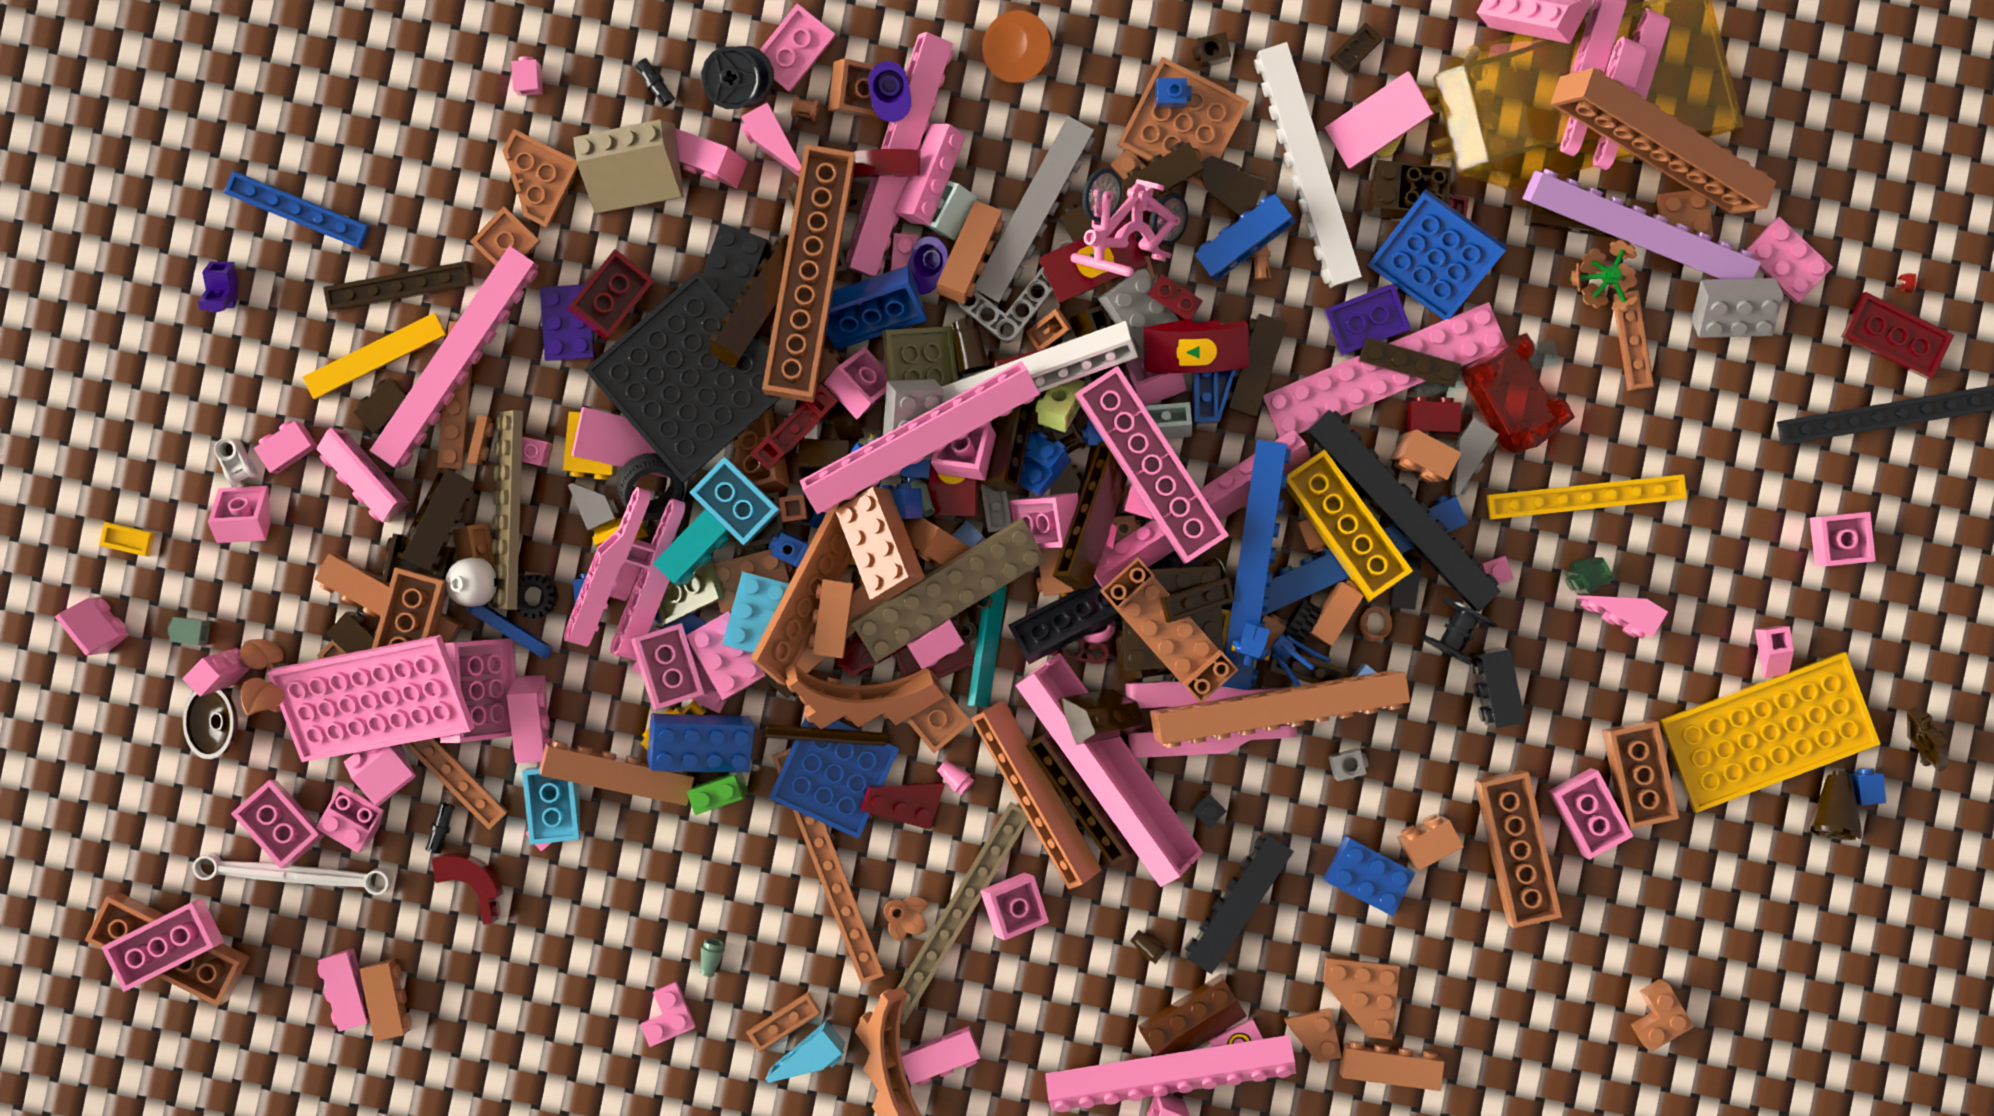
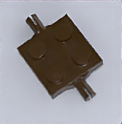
M1916 706L1908 710L1907 738L1920 752V763L1923 766H1930L1932 764L1938 772L1948 768L1949 740L1946 734L1941 730L1938 731L1933 726L1932 716L1929 713L1922 714Z

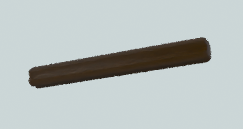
M766 725L765 727L766 738L886 746L888 742V734L882 732Z

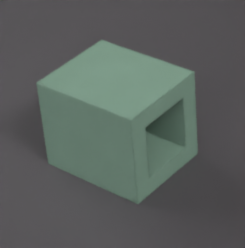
M183 616L173 617L168 625L169 641L197 646L207 645L211 621Z

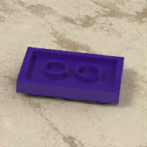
M1394 283L1324 310L1341 356L1361 349L1366 337L1382 341L1411 329Z
M586 284L540 287L545 361L595 358L594 331L567 311L569 305Z

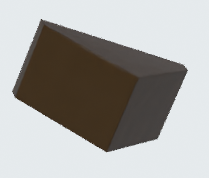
M839 401L829 412L838 437L843 440H849V443L864 438L859 419H856Z

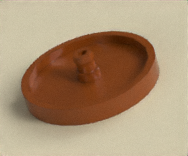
M1022 10L1006 12L990 24L984 35L982 45L984 61L988 69L1005 82L1012 84L1030 82L1039 77L1050 63L1053 53L1051 32L1043 20L1030 12Z

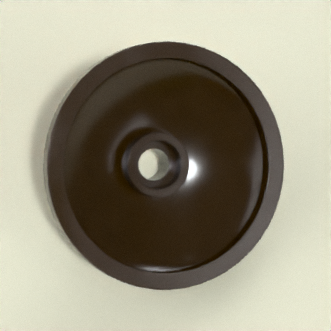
M224 689L201 697L193 691L186 702L183 713L184 735L189 747L197 756L204 759L219 758L228 752L236 738L238 714L232 698Z

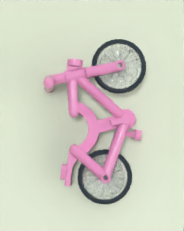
M1098 169L1087 180L1082 198L1084 211L1092 220V228H1094V230H1088L1085 233L1084 241L1086 244L1093 246L1094 257L1073 253L1071 261L1131 277L1134 273L1133 268L1104 260V249L1106 247L1126 248L1129 244V235L1134 231H1139L1143 236L1139 242V248L1151 252V258L1165 262L1166 257L1171 258L1172 254L1162 251L1158 245H1171L1183 235L1188 222L1186 201L1176 193H1169L1157 201L1152 197L1154 189L1163 191L1165 186L1137 179L1135 185L1127 191L1128 199L1118 209L1122 197L1121 180L1112 169ZM1132 209V221L1119 229L1114 238L1108 237ZM1148 210L1152 213L1151 228L1143 222V211Z

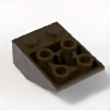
M1377 160L1372 169L1368 217L1402 219L1425 189L1449 205L1451 167Z

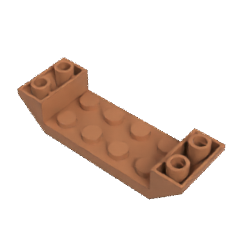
M1139 557L1100 590L1117 612L1200 704L1238 671L1235 665L1214 645L1190 616L1171 623L1166 622L1160 598L1170 594Z

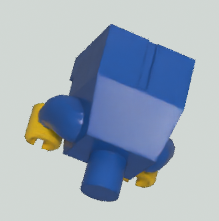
M1245 623L1241 640L1233 641L1231 648L1232 651H1236L1239 655L1244 656L1242 666L1251 668L1253 660H1269L1271 651L1265 648L1270 632L1269 629Z

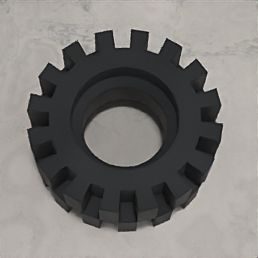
M532 574L519 578L517 610L515 612H519L520 616L530 619L548 615L549 612L553 611V606L557 604L556 596H558V592H555L556 586L551 583L549 578H545L543 575ZM531 587L539 588L543 594V599L537 606H531L525 600V593Z
M1306 599L1302 600L1285 625L1286 629L1283 634L1285 636L1289 634L1296 641L1303 643L1320 617L1322 609Z

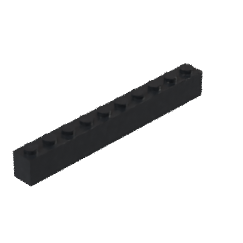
M1329 409L1323 413L1304 432L1322 451L1326 450L1337 467L1474 611H1481L1501 592L1497 587L1498 581L1489 573L1485 575L1480 569L1481 563L1472 555L1468 557L1463 551L1464 545L1457 538H1451L1446 533L1447 527L1440 520H1434L1428 514L1430 509L1422 501L1417 502L1411 496L1413 491L1405 483L1400 484L1394 478L1396 473L1388 465L1383 466L1377 460L1379 455L1371 447L1366 448L1360 442L1362 437L1354 429L1349 430L1343 424L1345 419L1337 411L1332 412Z

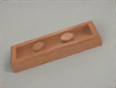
M808 991L747 1030L746 1033L760 1053L820 1015L822 1011Z

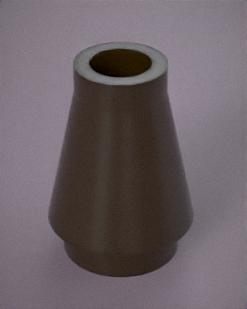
M1140 930L1130 940L1148 962H1153L1155 965L1167 950L1163 946V942Z

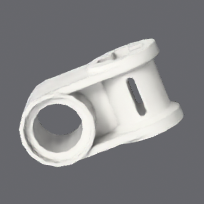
M224 438L215 444V455L231 486L235 487L238 485V482L257 476L256 468L241 441ZM229 443L233 446V453L230 456L225 451Z

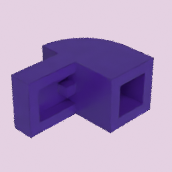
M210 261L202 272L206 291L198 300L199 309L216 313L225 311L226 308H234L238 298V278L235 263Z

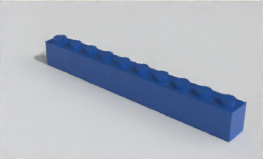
M1257 439L1234 589L1235 601L1232 603L1225 655L1238 671L1222 687L1250 691V685H1256L1258 670L1253 669L1254 660L1251 668L1242 666L1244 656L1239 655L1236 651H1232L1231 648L1233 641L1241 640L1245 623L1263 628L1265 626V621H1260L1262 611L1267 612L1269 597L1264 596L1265 587H1271L1273 573L1268 572L1269 562L1274 563L1276 548H1272L1273 538H1278L1280 523H1275L1276 514H1282L1284 499L1279 498L1280 488L1286 489L1288 475L1283 473L1284 463L1289 464L1291 449H1287V443Z
M1446 494L1435 499V505L1428 507L1430 509L1428 514L1434 520H1440L1447 527L1446 533L1468 524L1456 496L1449 498ZM1391 523L1382 528L1400 554L1414 548ZM1329 548L1322 550V556L1314 558L1311 555L1300 560L1301 565L1293 569L1291 565L1277 571L1279 575L1272 578L1271 587H1265L1264 596L1269 597L1267 612L1262 611L1261 617L1340 582L1349 576Z

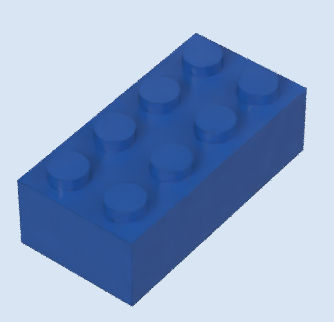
M651 713L647 762L650 770L750 773L754 724L750 716Z

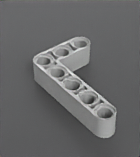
M1072 241L1061 243L1057 249L1072 243ZM1041 268L1006 314L976 290L973 294L976 301L972 306H965L958 302V305L963 312L974 318L978 324L1000 341L1010 343L1018 337L1053 290ZM1039 286L1043 288L1045 294L1041 298L1033 297L1030 292L1033 287ZM1018 306H1026L1029 309V314L1024 318L1017 316L1015 310ZM987 309L992 310L995 314L994 319L989 322L981 318V313ZM1003 325H1011L1014 328L1013 335L1009 337L1003 336L1000 333L1001 327Z

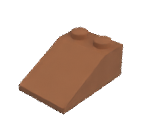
M850 59L834 61L828 111L881 119L875 113L872 106L868 85L869 74L875 65Z

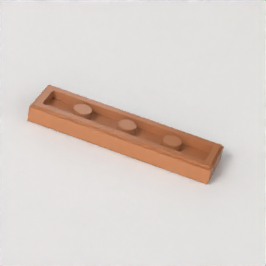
M1639 290L1623 292L1624 295L1635 293L1638 295V302L1631 309L1615 311L1627 391L1654 387ZM1618 293L1612 295L1613 302L1619 300Z

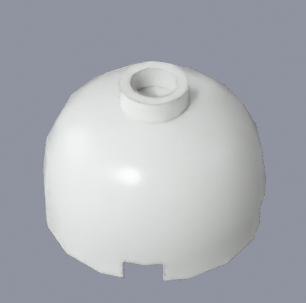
M472 557L459 560L450 567L446 574V591L450 598L459 605L467 607L485 605L493 598L497 586H494L496 573L491 564L484 559Z

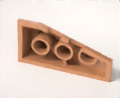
M772 407L739 435L738 440H735L734 444L736 453L733 463L765 494L790 488L785 457L767 471L750 454L767 436H770L777 429Z

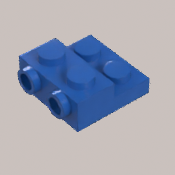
M1037 431L1035 434L1030 432L1020 486L1042 497L1071 461L1066 452V446L1057 440L1054 443L1049 442L1048 437L1040 431Z

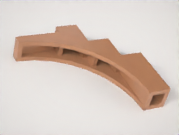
M794 663L785 668L788 678L785 680L787 687L792 693L796 692L805 705L804 715L810 723H815L820 729L843 716L847 721L851 720L857 727H860L881 714L885 719L889 718L895 725H898L946 697L940 679L929 667L895 681L860 686L841 685L820 680L805 673Z
M903 986L884 991L880 995L876 1008L872 1012H867L860 1017V1022L855 1030L870 1053L863 1069L878 1090L877 1097L872 1105L878 1116H922L912 1097L901 1057L900 1020L902 1008L908 994Z

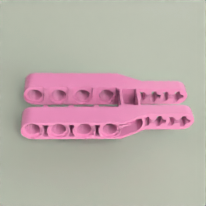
M1594 0L1571 74L1588 70L1589 68H1598L1607 77L1620 81L1625 88L1639 93L1641 98L1646 100L1669 28L1670 18L1646 8V11L1640 18L1637 29L1633 31L1632 36H1634V39L1630 40L1624 36L1621 37L1612 51L1627 0ZM1569 117L1560 151L1570 156H1575L1582 146L1587 126ZM1600 136L1593 165L1603 170H1608L1615 160L1619 146Z
M638 487L634 490L619 529L603 542L596 551L564 634L565 641L588 647L595 631L598 632V623L603 610L608 607V598L612 597L626 601L630 595L613 637L610 652L620 657L637 660L631 639L649 633L670 581L653 562L672 544L685 511L684 502L675 499L669 500L650 544L637 540L635 537L649 505L651 493Z
M1180 681L1125 684L1126 696L1137 701L1139 708L1176 707L1199 703ZM1220 686L1204 702L1283 688L1250 689L1248 691ZM1280 724V729L1272 731L1257 728L1255 729L1256 733L1249 735H1240V733L1234 732L1230 733V738L1216 739V737L1212 738L1210 736L1206 737V742L1195 744L1181 741V746L1166 748V746H1162V744L1154 741L1153 731L1131 733L1128 735V748L1135 758L1225 754L1250 740L1297 737V726L1290 727V725Z

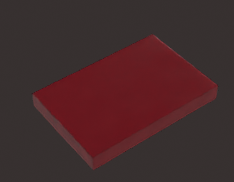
M958 617L950 620L956 631L960 625ZM963 641L964 644L956 652L947 654L939 659L935 665L929 667L939 679L974 664L975 656L968 641ZM908 647L894 655L903 678L922 670Z

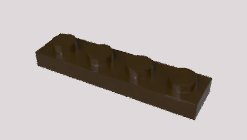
M1368 337L1364 339L1358 360L1360 363L1449 388H1455L1461 367L1460 363Z

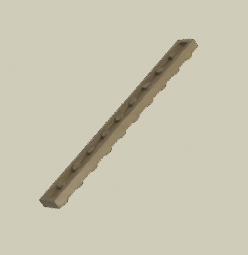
M1011 801L897 987L903 986L908 993L900 1023L903 1025L982 897L980 890L989 886L1028 822L1023 809Z

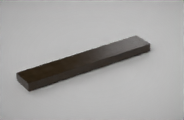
M464 261L325 286L323 290L327 311L333 312L474 286L470 262Z

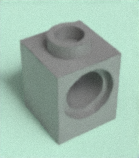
M1357 748L1328 755L1334 779L1337 781L1367 774L1365 768L1369 767L1366 754L1361 753V750ZM1348 758H1354L1355 767L1352 770H1345L1344 762Z

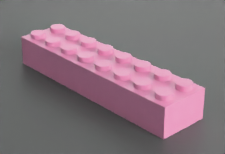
M1119 366L1075 393V398L1183 563H1188L1229 536Z

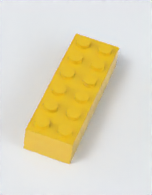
M1325 449L1287 475V491L1353 583L1358 586L1359 591L1364 595L1368 603L1413 572Z

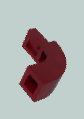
M462 853L443 854L431 859L435 883L451 880L467 883L478 896L483 925L491 924L498 920L500 905L498 901H495V898L501 896L504 892L499 878L485 862L474 856Z

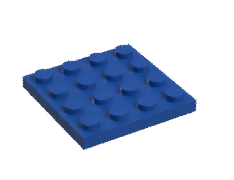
M1425 189L1367 266L1391 283H1394L1395 286L1443 320H1449L1504 254L1507 246Z
M806 717L801 727L819 728L815 723H810ZM838 720L824 727L825 729L860 731ZM795 740L768 799L859 839L870 813L860 810L867 787L884 784L899 748L888 743L886 746Z

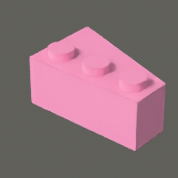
M675 128L680 166H683V170L695 175L700 173L711 181H719L737 189L748 161L727 146Z
M546 675L516 676L507 693L515 763L541 762L545 744H552L548 733L550 722L547 712Z

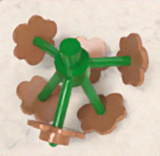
M1624 240L1611 242L1610 253L1617 256L1614 265L1608 268L1605 267L1606 264L1604 262L1606 255L1601 253L1598 248H1592L1589 254L1583 255V263L1581 265L1577 263L1576 271H1572L1570 277L1572 286L1577 285L1578 292H1581V280L1602 279L1603 283L1599 288L1596 284L1590 283L1582 289L1584 303L1592 305L1596 309L1605 306L1608 303V298L1605 296L1606 292L1604 289L1607 285H1610L1613 289H1616L1620 297L1619 300L1612 303V311H1627L1638 302V295L1636 293L1624 295L1623 292L1637 285L1636 270L1634 268L1629 269L1627 264H1620L1622 259L1636 258L1635 247ZM1581 271L1584 272V273H1588V274H1587V275H1581Z

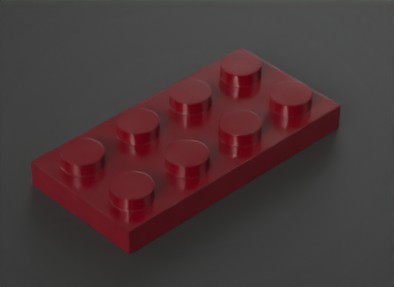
M1864 292L1861 294L1841 337L1921 377L1931 380L1934 378L1954 335L1876 296Z

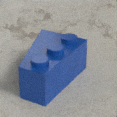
M1236 369L1220 372L1192 373V424H1217L1220 422Z

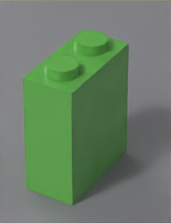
M732 772L703 782L687 791L695 815L739 801L749 793L742 772Z

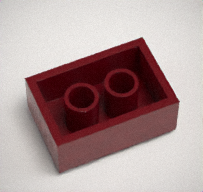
M614 249L572 301L567 311L607 341L650 287L654 279Z

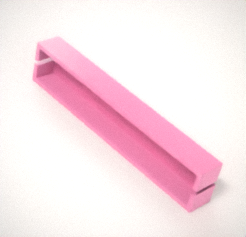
M1058 653L1041 664L1015 686L1156 882L1162 887L1181 877L1204 852L1121 737L1076 745L1058 699L1089 692L1061 653Z

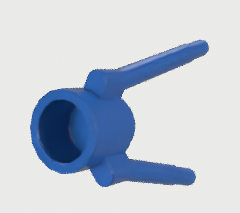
M1282 633L1270 646V649L1274 651L1271 656L1279 662L1296 686H1300L1301 683L1282 657L1288 659L1292 655L1309 669H1314L1310 662L1295 651L1296 647L1325 662H1330V658L1296 641L1289 634L1285 636Z

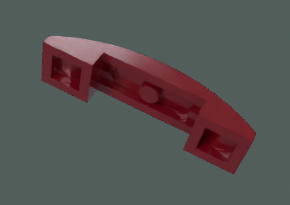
M874 149L854 151L856 163L852 181H854V178L886 175L907 177L920 175V150Z
M820 384L816 388L814 403L803 401L750 454L769 471L801 442L839 401Z

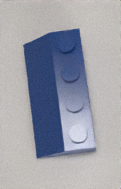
M905 266L833 291L826 333L836 351L882 336V331L903 329L927 320L917 283L909 267Z

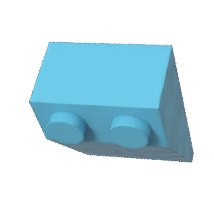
M540 767L523 770L522 776L530 845L579 840L580 785L574 782L541 776L539 773Z
M826 1020L770 1068L766 1081L770 1083L823 1070L828 1065L833 1067L842 1059L841 1055L844 1053L845 1041Z

